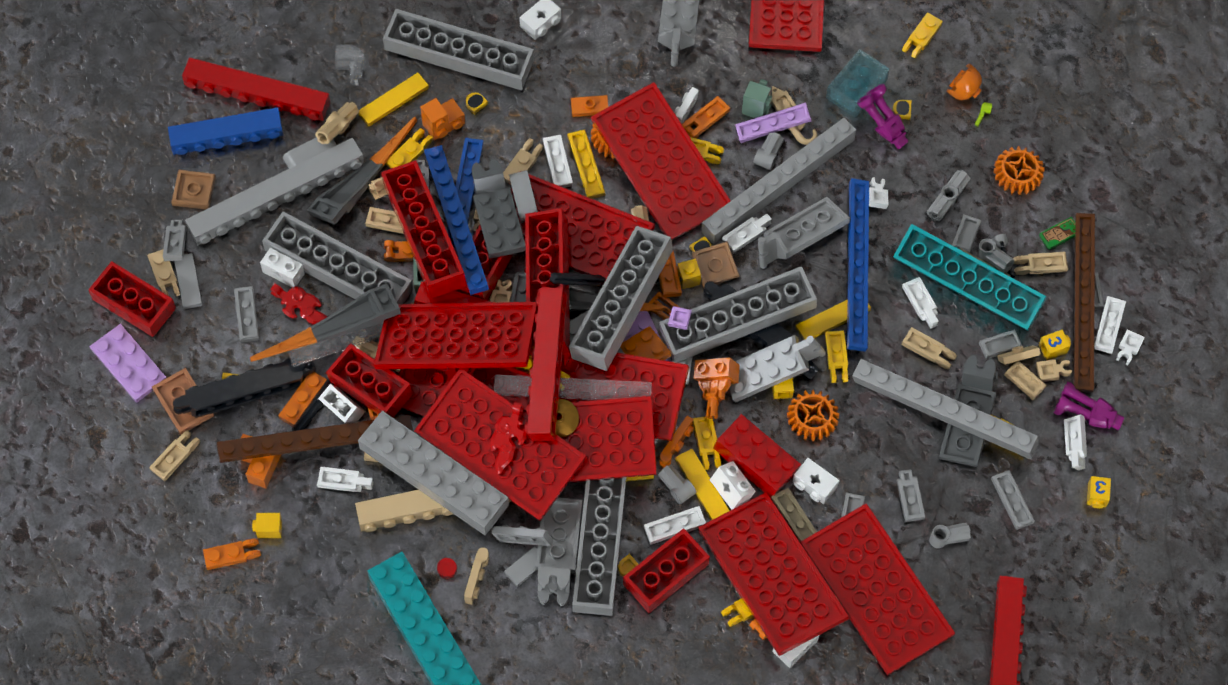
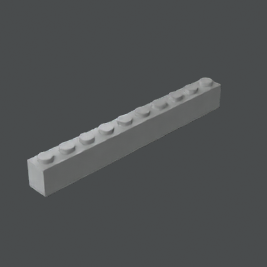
M842 118L703 221V235L713 245L718 243L724 235L750 219L855 140L856 129L845 118Z
M348 139L186 219L187 228L197 246L206 244L212 238L224 235L229 230L240 227L251 219L259 218L263 213L275 210L279 205L291 202L301 194H307L312 189L323 186L334 178L342 177L352 169H358L364 164L363 154L354 139Z
M860 359L852 375L857 384L1030 460L1039 444L1038 436L863 359Z

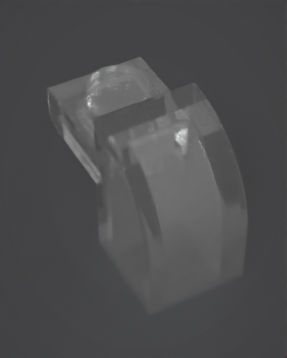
M336 45L335 62L337 70H350L351 85H359V78H362V69H366L363 52L353 45Z

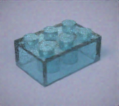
M859 49L827 87L826 98L856 118L863 110L858 106L857 101L867 95L866 93L874 87L885 83L890 69Z

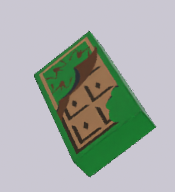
M1072 217L1039 234V237L1049 251L1075 237V221Z

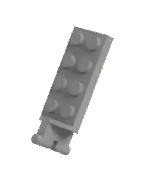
M663 0L658 42L671 49V66L673 67L678 65L679 51L695 44L699 0Z
M825 197L764 232V237L758 238L760 267L765 269L767 264L778 258L787 259L850 223V217L828 197Z
M793 335L735 361L740 365L738 383L731 384L729 388L733 400L738 402L809 371L808 361L819 356H825L826 351L813 336H808L807 339L800 342L798 337Z

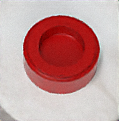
M451 558L441 559L437 564L439 576L444 579L454 577L457 572L456 562Z

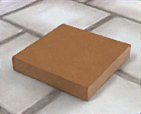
M178 170L171 202L172 206L205 210L210 208L216 175Z
M728 241L691 253L692 258L697 261L703 289H705L704 285L707 281H712L718 285L740 277Z

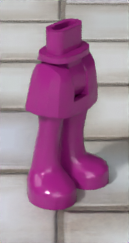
M883 83L867 92V95L861 97L857 104L860 108L865 109L878 125L875 128L876 132L891 144L894 143L897 149H900L909 141L905 136L906 131H904L905 127L901 117L890 109L883 98L887 91ZM874 103L877 105V107H878V108L880 109V111L883 113V115L885 116V119H884V118L881 116V114L878 112V110H877L876 107L874 106Z
M1068 381L1053 412L1056 415H1061L1066 411L1077 415L1081 414L1088 421V425L1108 429L1112 427L1116 430L1120 429L1124 420V416L1117 414L1118 411L1101 397L1098 400H1094L1078 391ZM1069 399H1073V400H1075V401H1078V402H1080V403H1082V404H1084V405H1086V406H1088V407H1090V408H1092V409H1091V410H1088V409H1086V408H1084V407H1082V406H1080V405H1078V404L1072 402V401L1069 400Z

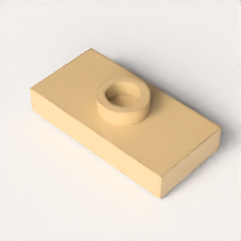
M1032 345L1025 348L1023 346L1014 347L1012 351L997 356L998 361L1006 365L1039 356L1041 353L1039 347Z
M1020 361L1015 362L1004 374L1032 400L1047 386Z

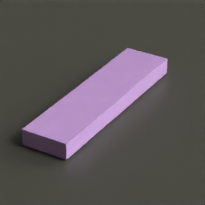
M803 103L735 124L740 143L766 136L769 133L779 132L811 122L807 104Z

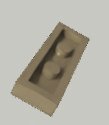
M789 488L771 497V500L799 542L817 532Z

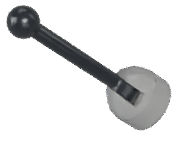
M1006 234L994 236L992 240L996 243V247L1006 253L1005 247L1008 245ZM1011 267L1008 274L1011 275L1010 277L1014 278L1016 276V273L1012 270Z

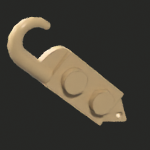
M772 86L773 97L771 104L776 111L796 106L787 91H782ZM806 123L788 128L801 144L807 145L817 138V131L813 129L812 138L806 139L803 137L800 131L805 127Z

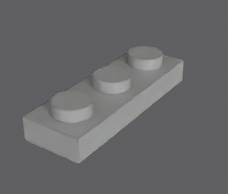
M502 525V527L494 526L492 534L499 542L552 546L553 538L543 528L529 529L524 526L514 528Z

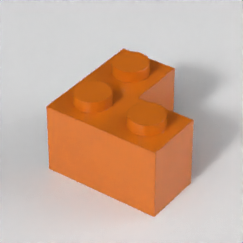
M437 98L420 106L422 125L433 137L434 141L445 137L452 130H457L465 124V114L453 98L443 104H440Z
M242 434L241 438L252 437L246 434ZM282 454L242 460L250 463L246 472L248 483L267 489Z

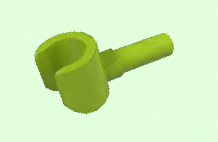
M984 102L982 104L975 126L980 125L984 113H991V103Z

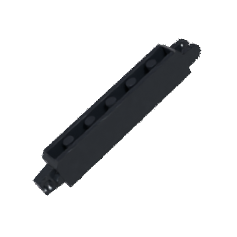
M707 281L704 285V295L710 301L737 292L730 285H723L720 288L712 281ZM776 323L745 337H750L754 340L757 347L764 349L793 335ZM810 360L808 361L809 371L802 374L812 379L818 373L819 368Z
M288 358L281 363L268 364L263 368L251 369L240 375H230L226 379L213 380L206 385L193 386L185 390V395L173 400V410L178 415L190 412L193 417H202L296 389L303 382V378L313 372L316 373V368L313 360L298 361L297 358Z

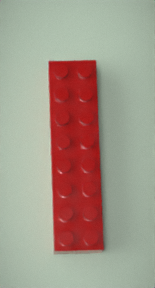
M415 160L381 172L385 190L430 298L432 299L466 287L465 273L417 161Z
M562 208L525 214L526 302H536L537 296L540 294V288L563 287L568 295L563 353H570L569 285L553 284V282L549 281L551 274L554 272L569 273L568 219ZM532 340V345H531V351H530L531 356H532V349H535L534 340Z

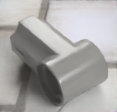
M769 133L762 148L758 149L753 163L771 170L784 138L778 133Z
M986 238L980 241L978 257L992 264L1001 272L1007 273L1014 264V259L996 247V243L992 239Z
M672 464L664 467L658 474V477L670 489L672 497L680 505L697 493L692 483L688 479H684Z
M967 523L950 526L937 525L930 535L929 542L934 548H943L947 544L969 541L971 539L969 525ZM936 534L942 535L944 539L937 538Z

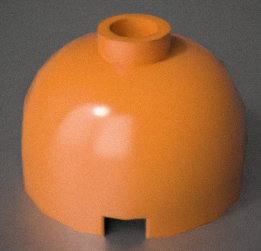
M970 63L966 65L968 69L966 71L961 70L949 86L952 89H947V93L957 100H968L972 96L976 98L982 90L980 89L982 84L980 72Z

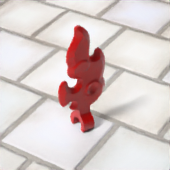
M275 283L271 287V294L281 298V304L286 305L285 308H282V312L286 316L294 319L297 318L294 310L299 308L300 316L310 324L315 325L327 318L325 314L315 309L322 306L319 299L312 294L306 293L303 288L295 286L286 292Z
M514 403L511 417L502 416L496 421V430L490 440L491 451L499 449L495 459V469L498 474H502L503 469L514 457L516 445L512 441V437L516 436L518 438V445H522L527 437L525 428H520L523 422L519 419L525 408L520 403Z

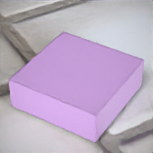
M673 306L668 326L687 330L692 310Z

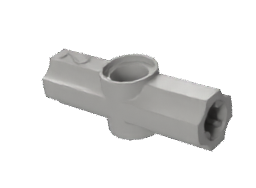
M957 170L947 185L943 186L941 193L927 210V214L932 220L940 222L950 207L955 204L956 199L971 180L966 172Z

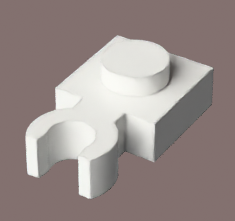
M875 177L871 179L869 207L887 209L889 205L888 190L883 189L885 179H882L880 184L875 182Z
M1127 329L1119 345V348L1122 350L1118 353L1116 360L1119 361L1122 356H1125L1127 358L1126 365H1129L1132 360V354L1137 355L1145 337Z

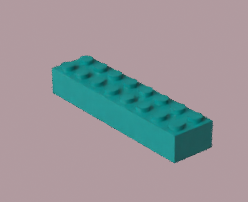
M913 224L910 225L893 256L895 260L1027 331L1030 330L1047 299L1040 292Z
M400 552L367 570L371 583L431 685H481L404 553Z

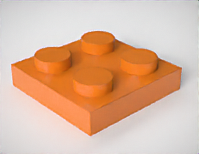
M650 326L624 341L620 346L622 351L629 355L658 360H666L671 357L670 350Z

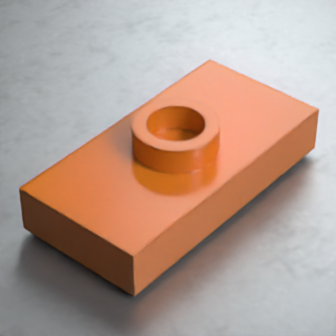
M607 95L571 98L572 117L593 116L608 108Z

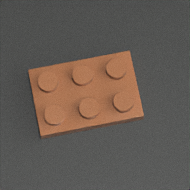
M186 368L152 386L154 393L180 435L186 430L189 431L214 417V413L196 418L190 412L179 415L174 412L173 400L185 395V390L196 386Z

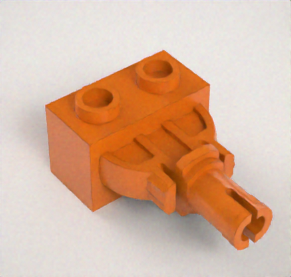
M731 358L695 360L693 379L698 381L699 387L703 392L702 399L707 401L706 418L708 419L718 418L719 402L725 400V393L729 390L731 384H736L739 381L740 365Z

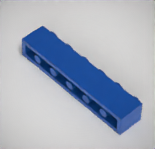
M278 108L168 127L173 155H184L187 152H201L210 148H222L232 144L240 145L244 142H257L261 139H275L283 136Z

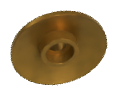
M559 399L557 414H561L562 418L557 420L556 435L564 438L572 434L577 428L579 414L571 402Z

